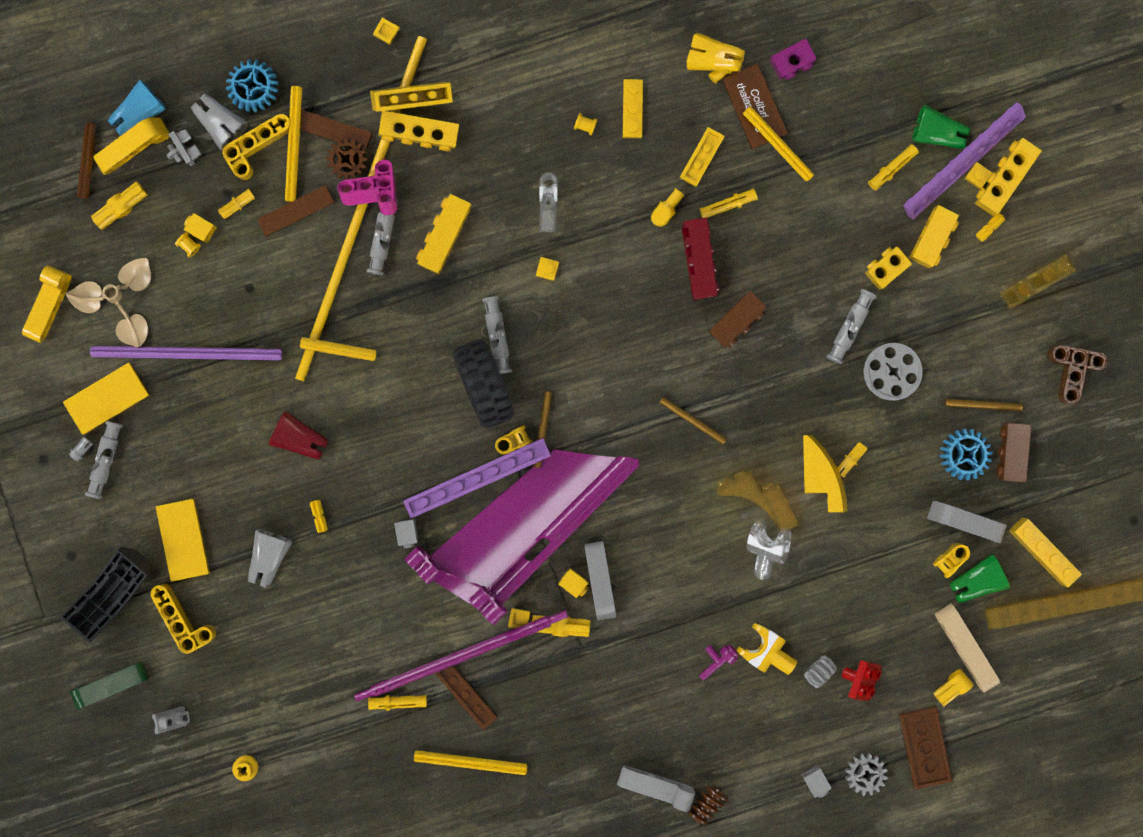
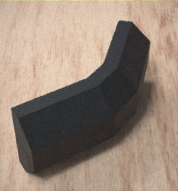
M120 547L93 583L62 614L61 619L82 638L91 643L122 610L151 573L148 559L136 549Z

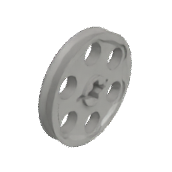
M899 343L884 344L874 349L866 359L864 379L868 388L876 396L885 400L904 399L918 388L922 379V364L917 354L908 346ZM888 347L893 348L895 351L893 358L885 356V350ZM906 354H910L913 358L910 365L903 363V356ZM874 359L880 362V368L876 371L870 368V362ZM889 367L897 368V377H895L894 375H889ZM908 373H913L916 376V381L913 384H909L906 381ZM877 378L883 381V387L879 390L873 386V382ZM894 385H898L901 388V393L898 396H894L891 393V388Z

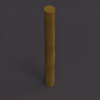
M545 391L537 441L542 438L545 440L552 392ZM542 461L535 463L533 467L541 468Z
M662 397L659 403L722 445L727 440L726 437L665 397Z
M945 399V406L1008 411L1023 410V404Z

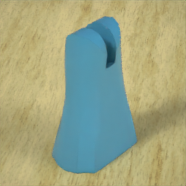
M139 80L126 99L112 113L108 122L112 127L120 124L116 131L121 136L140 121L160 114L166 110V106L155 96V93L145 82Z

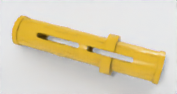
M910 144L886 167H882L880 172L868 181L869 186L877 191L887 180L893 179V175L919 154L918 149L913 144Z
M753 188L741 194L735 193L730 198L700 208L702 218H709L735 207L741 208L746 203L758 200L757 194Z
M386 695V697L368 698L369 710L386 709V711H390V709L427 707L426 695L400 697Z

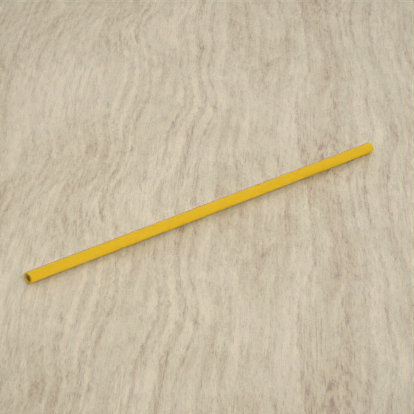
M417 37L400 87L411 86L427 41L426 38ZM402 109L391 110V112L399 114ZM381 138L368 177L375 176V165L378 161L384 160L390 141H385ZM368 203L358 204L310 339H320ZM305 349L295 379L305 380L315 351Z

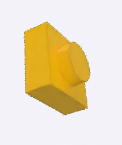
M382 18L373 36L391 45L400 28Z
M976 162L964 179L978 189H981L992 172Z
M541 257L536 276L554 281L559 262Z
M511 608L508 627L517 628L527 624L530 611Z

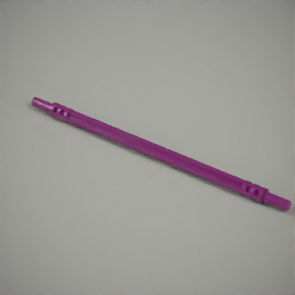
M565 610L550 617H542L372 685L370 689L355 694V700L358 702L373 695L376 697L551 627V624L568 618V613Z

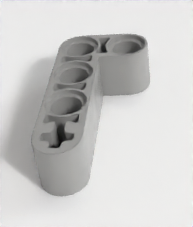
M937 501L932 502L927 516L929 520L1001 543L1007 526Z
M599 541L584 544L597 621L615 618L616 612L604 543Z
M629 766L622 767L617 785L622 788L671 803L674 808L684 812L690 811L695 796L694 788Z

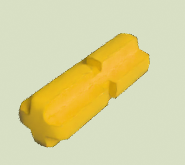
M1000 213L995 215L987 223L988 225H985L976 234V237L981 242L985 241L994 232L993 230H996L1005 221L1004 216Z
M315 500L310 502L312 514L315 516L314 521L317 532L327 531L328 527L325 516L323 517L322 515L324 512L321 501Z

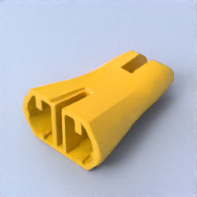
M701 33L694 34L691 43L693 50L690 49L687 58L688 70L740 71L742 64L736 60H731V58L742 60L745 50L720 42Z

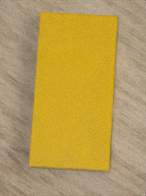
M127 363L63 401L82 435H85L150 395L131 363Z
M195 498L156 506L171 582L209 574L210 571Z

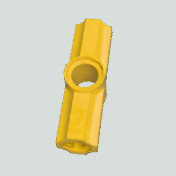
M136 181L122 193L112 196L106 202L107 204L94 213L91 218L103 230L116 219L123 218L132 211V207L148 196V194Z
M533 615L532 621H535L545 616ZM568 617L551 624V627L536 632L550 633L553 636L568 637L569 635L589 637L590 620Z

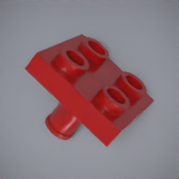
M861 660L857 671L845 667L842 672V678L853 682L848 697L855 700L870 701L875 694L874 687L876 681L881 677L882 665Z

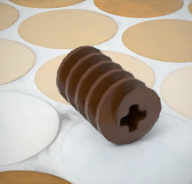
M713 783V788L706 787L709 792L708 794L701 793L704 798L703 800L696 799L699 805H691L694 811L687 812L700 825L701 823L708 824L706 817L709 819L713 818L711 811L714 813L718 812L716 806H723L721 800L728 801L726 794Z

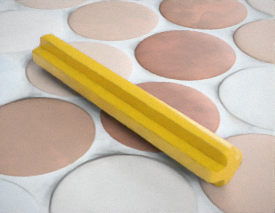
M301 338V349L375 361L376 350Z

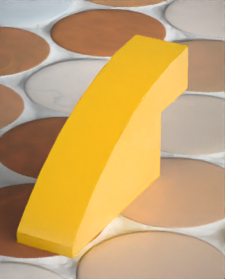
M803 435L805 493H827L828 512L848 511L844 485L834 461L815 437Z

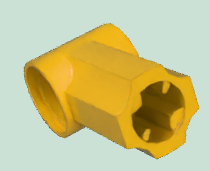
M958 669L933 694L943 706H946L959 694L962 695L968 692L974 684L962 669Z

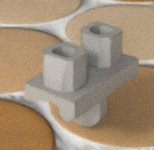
M185 129L178 133L174 131L169 133L177 148L173 144L168 145L167 147L170 152L166 155L167 158H175L176 162L179 163L182 161L179 156L181 154L186 164L190 166L196 164L194 160L202 154L196 145L189 149L185 147L184 144L192 140L189 132Z
M184 706L152 715L155 722V734L187 726V723L190 722L189 712L185 711Z

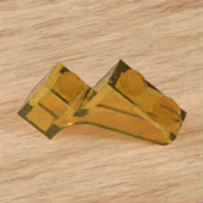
M1065 254L1036 269L1027 277L1004 289L1000 294L1009 309L1074 273L1076 270Z

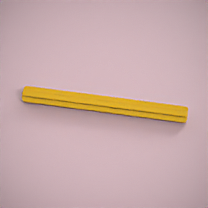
M300 86L291 87L290 126L285 201L290 202L296 200L302 101V87Z
M415 751L414 753L415 762L519 775L527 774L528 766L522 763L425 751Z

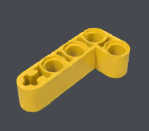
M278 114L223 148V156L238 178L247 180L253 175V168L247 159L248 157L289 133L290 120L286 115ZM281 121L285 122L284 128L281 127ZM270 130V136L262 138L263 131ZM250 139L254 140V145L251 148H246V142ZM237 149V155L234 158H230L229 152ZM247 166V172L240 175L239 168Z
M146 118L98 152L93 158L103 175L110 174L150 144H158L167 140L170 137L169 131L161 118Z
M48 265L44 267L40 275V281L43 282V285L22 330L23 336L39 343L45 340L72 279L70 274Z
M160 584L152 589L151 598L181 652L191 653L215 639L216 629L211 625H205L194 631L177 597L168 584ZM164 590L165 593L162 596H159L158 593ZM168 605L174 607L175 612L173 615L167 612ZM177 622L183 624L184 630L182 632L177 630ZM203 630H207L210 633L209 639L203 638ZM186 639L193 642L192 648H188L185 645Z

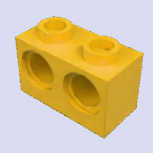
M889 247L881 254L883 258L878 262L875 259L867 266L868 270L865 274L879 290L886 287L912 264L898 247L893 249ZM891 256L898 258L897 266L891 264ZM877 268L883 270V278L876 276L875 271Z

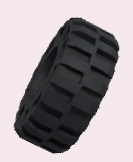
M476 339L456 347L452 352L469 400L482 427L490 429L511 420L514 416L513 407L497 365L483 339Z

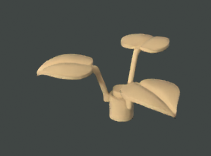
M147 258L133 260L121 268L118 279L121 283L125 284L124 286L107 285L102 291L97 283L89 281L79 284L73 290L66 293L71 304L84 313L97 312L101 307L100 301H103L105 298L110 303H115L126 318L121 320L116 327V335L119 340L137 348L141 347L148 335L146 320L139 314H134L129 318L119 301L122 298L120 290L130 287L133 291H141L149 286L151 270Z

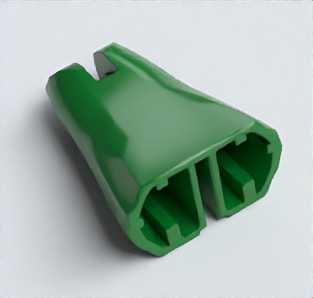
M923 105L916 123L918 125L914 128L912 141L965 149L967 140L957 137L956 134L969 136L971 128L927 105Z
M994 554L989 555L949 584L952 591L967 586V589L955 595L958 603L1010 588V584Z

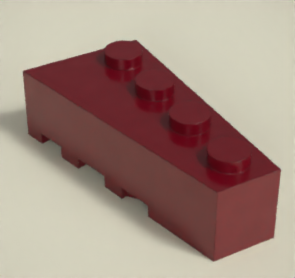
M707 217L683 221L681 229L693 301L714 298L717 296V292H720L718 281H715L714 274L717 273L716 264L712 260L714 251L713 245L710 243L709 236L711 232L710 226L707 223Z

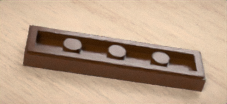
M301 110V131L334 142L341 139L344 143L345 138H349V143H351L354 139L356 140V146L362 144L361 150L367 151L372 136L371 132Z
M324 185L258 218L257 221L267 237L335 202L327 186Z
M454 665L435 673L482 730L498 718Z

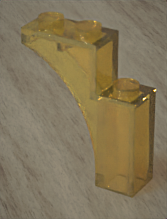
M744 470L735 474V478L731 481L725 479L717 483L718 487L715 488L718 496H739L753 501L769 514L780 533L783 534L799 525L777 483L769 482L763 485V490L760 491L751 472L745 473Z

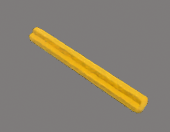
M748 107L743 112L744 116L805 181H809L814 176L813 172L752 107Z

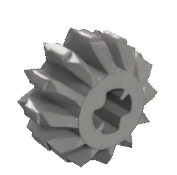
M823 655L807 669L804 676L811 685L819 688L831 678L837 667L830 658Z

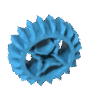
M247 60V65L240 62L241 68L234 66L235 74L229 72V75L233 78L226 80L227 83L231 84L226 87V90L232 91L228 94V97L234 98L232 103L234 105L239 103L238 108L241 110L245 107L247 112H250L251 108L254 112H258V106L265 110L263 104L266 103L268 106H271L268 100L270 98L276 100L272 93H278L279 91L274 88L279 85V82L274 80L277 77L276 74L272 73L271 67L266 68L267 65L264 62L261 65L258 60H255L254 64H252L251 60ZM250 72V75L247 79H241L245 74ZM258 72L265 75L267 86L259 83ZM254 82L257 86L251 90L248 86ZM238 86L246 89L247 100L239 95ZM258 93H264L260 98L253 100Z
M962 429L961 433L959 430L954 431L955 436L952 434L948 435L951 441H943L947 446L940 447V450L945 451V454H940V458H945V461H942L941 464L948 465L945 471L949 472L952 470L951 476L955 477L958 474L959 480H962L963 477H965V480H970L971 476L973 479H977V473L980 475L984 474L982 468H989L985 463L992 462V459L987 458V455L993 454L992 451H987L991 444H984L987 438L983 437L980 439L981 433L977 432L974 435L973 429H970L969 432H967V429ZM967 438L975 443L965 447L959 441ZM954 446H955V449H956V451H957V456L954 458V461H953V459H952V451H953V448H954ZM978 450L980 451L979 461L975 458V453ZM964 451H969V454H967L969 455L968 458H963ZM967 462L973 468L961 470L957 466Z

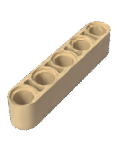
M950 603L934 613L981 691L985 693L1000 684L999 678L956 608Z

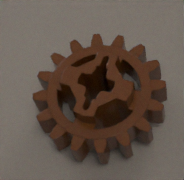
M345 138L344 143L341 139H338V145L332 143L333 150H327L330 154V157L325 158V160L330 161L327 168H333L331 174L338 173L339 179L343 175L345 180H348L350 176L356 179V173L362 175L361 168H367L363 164L364 161H368V158L363 156L367 151H361L363 145L358 144L356 146V140L354 139L351 143H349V138ZM344 146L353 147L349 151H344L342 149V147ZM342 154H344V155H346V156H349V155H350L349 160H350L351 162H350V163H347V162L344 163L345 158H344V156H343ZM335 155L338 156V162H337L336 164H335ZM357 155H359V164L356 163ZM345 167H349L353 171L343 172L341 170Z

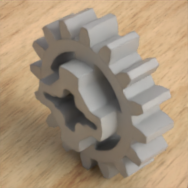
M860 753V758L858 759L853 756V763L848 761L850 769H845L846 773L849 774L845 779L851 781L848 785L850 788L854 787L856 793L861 790L863 796H865L866 791L873 795V790L880 792L878 787L885 786L882 780L888 779L883 774L887 772V769L882 767L884 765L882 760L878 762V756L875 755L872 758V755L867 753V756L864 757ZM868 762L875 764L877 767H870ZM865 771H868L869 773L865 778L863 775H865ZM856 781H862L865 784V786L859 785L858 783H856Z

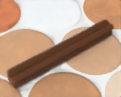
M89 122L85 123L77 190V197L82 199H88L97 127L96 124Z

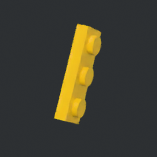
M624 79L623 138H642L643 80Z
M708 127L683 170L680 179L696 187L725 136Z

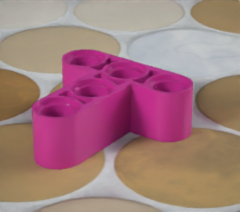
M380 160L376 163L375 176L348 179L338 184L337 189L344 205L350 206L378 202L380 211L384 215H392L397 211L395 174L392 164L388 160Z

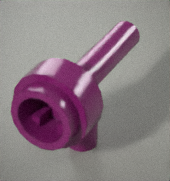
M729 644L719 650L722 655L720 657L715 649L709 645L705 650L715 662L700 673L699 677L704 681L724 663L728 662L732 665L738 660L739 653Z

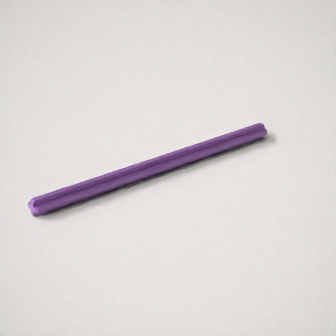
M91 346L90 355L92 357L282 359L281 349L137 348L134 346Z

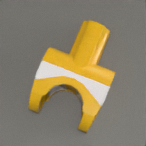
M754 623L752 628L762 638L760 647L755 650H745L739 646L736 651L750 664L764 673L772 664L789 675L795 668L797 660L781 650L786 640L770 629Z

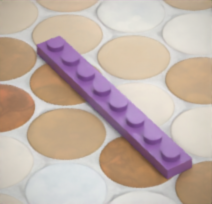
M1016 102L998 120L994 121L985 132L980 134L974 142L967 146L963 152L951 160L941 172H938L920 191L908 199L903 205L907 215L914 220L1023 121L1026 116L1022 105Z
M542 438L408 498L403 502L410 518H414L549 458L551 454L545 440Z

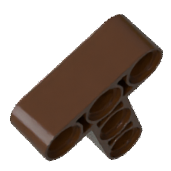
M1064 345L1053 346L1047 352V357L1051 362L1064 365L1058 392V398L1064 404H1075L1080 400L1086 370H1102L1107 365L1106 356L1098 352ZM1057 349L1062 353L1060 359H1057L1055 356ZM1076 353L1080 355V361L1078 363H1076L1074 360V355ZM1094 357H1097L1099 360L1097 367L1093 365ZM1072 372L1077 376L1074 382L1070 379ZM1069 390L1073 394V397L1070 401L1066 397V393Z

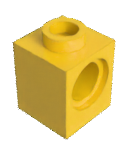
M194 213L192 216H188L184 223L185 231L207 244L217 229L215 225Z
M569 568L558 582L561 587L575 598L579 595L583 596L589 589L587 587L588 581L572 568Z

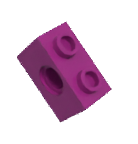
M806 38L770 58V62L779 80L784 78L789 80L797 75L795 72L801 69L804 72L812 68L816 60ZM795 57L798 60V65H792L789 62V58Z

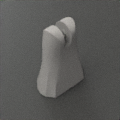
M204 93L200 99L210 109L205 112L204 108L196 102L190 108L219 149L223 150L227 144L237 139L247 129L248 122Z
M256 529L248 582L255 584L259 574L263 573L260 586L268 588L287 554L292 540L280 535L274 537V533Z

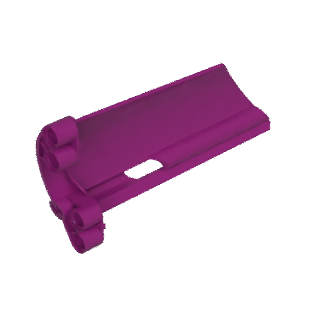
M553 449L550 451L551 457L542 460L541 468L532 467L432 555H429L418 545L404 560L427 584L434 581L478 609L492 625H495L508 612L503 603L640 466L639 459L622 456L589 455ZM542 538L550 541V544L533 561L525 559L524 556Z

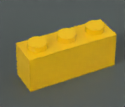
M940 205L934 207L909 259L927 268H932L934 265L937 266L942 257L939 255L942 248L945 249L950 242V238H948L950 232H954L958 226L959 221L957 219L959 215Z

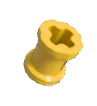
M579 113L574 129L589 132V135L592 136L598 119L593 120Z
M187 232L182 234L175 243L177 247L180 246L187 253L189 258L194 256L201 248V245L199 243L196 244Z

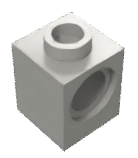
M415 519L394 523L398 546L403 545L404 549L415 547V543L419 542Z
M818 765L801 774L814 798L824 797L832 789Z

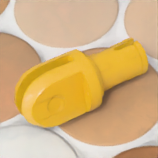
M675 188L668 199L663 202L660 201L652 212V223L658 227L666 225L676 213L674 208L685 195Z

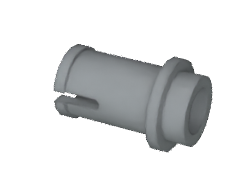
M83 436L75 448L70 449L69 455L76 461L82 460V456L93 443Z

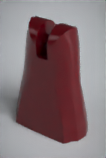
M285 410L268 445L320 460L323 452L315 447H311V444L313 442L318 446L326 448L329 441Z

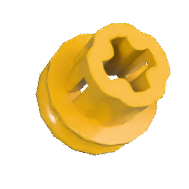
M244 755L234 762L232 771L238 780L249 781L256 776L259 766L255 758ZM247 767L246 772L242 774L240 772L241 768Z

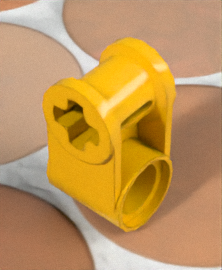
M525 425L499 438L495 443L497 452L507 454L532 443V439H529L525 431ZM501 440L508 441L509 449L507 451H501L498 448V443Z
M954 543L935 559L933 565L937 566L944 573L945 578H949L968 560L970 550L962 543ZM962 547L964 553L962 556L957 557L956 550Z

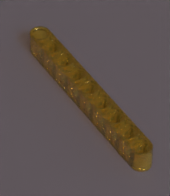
M1143 578L985 609L988 629H999L1143 601Z

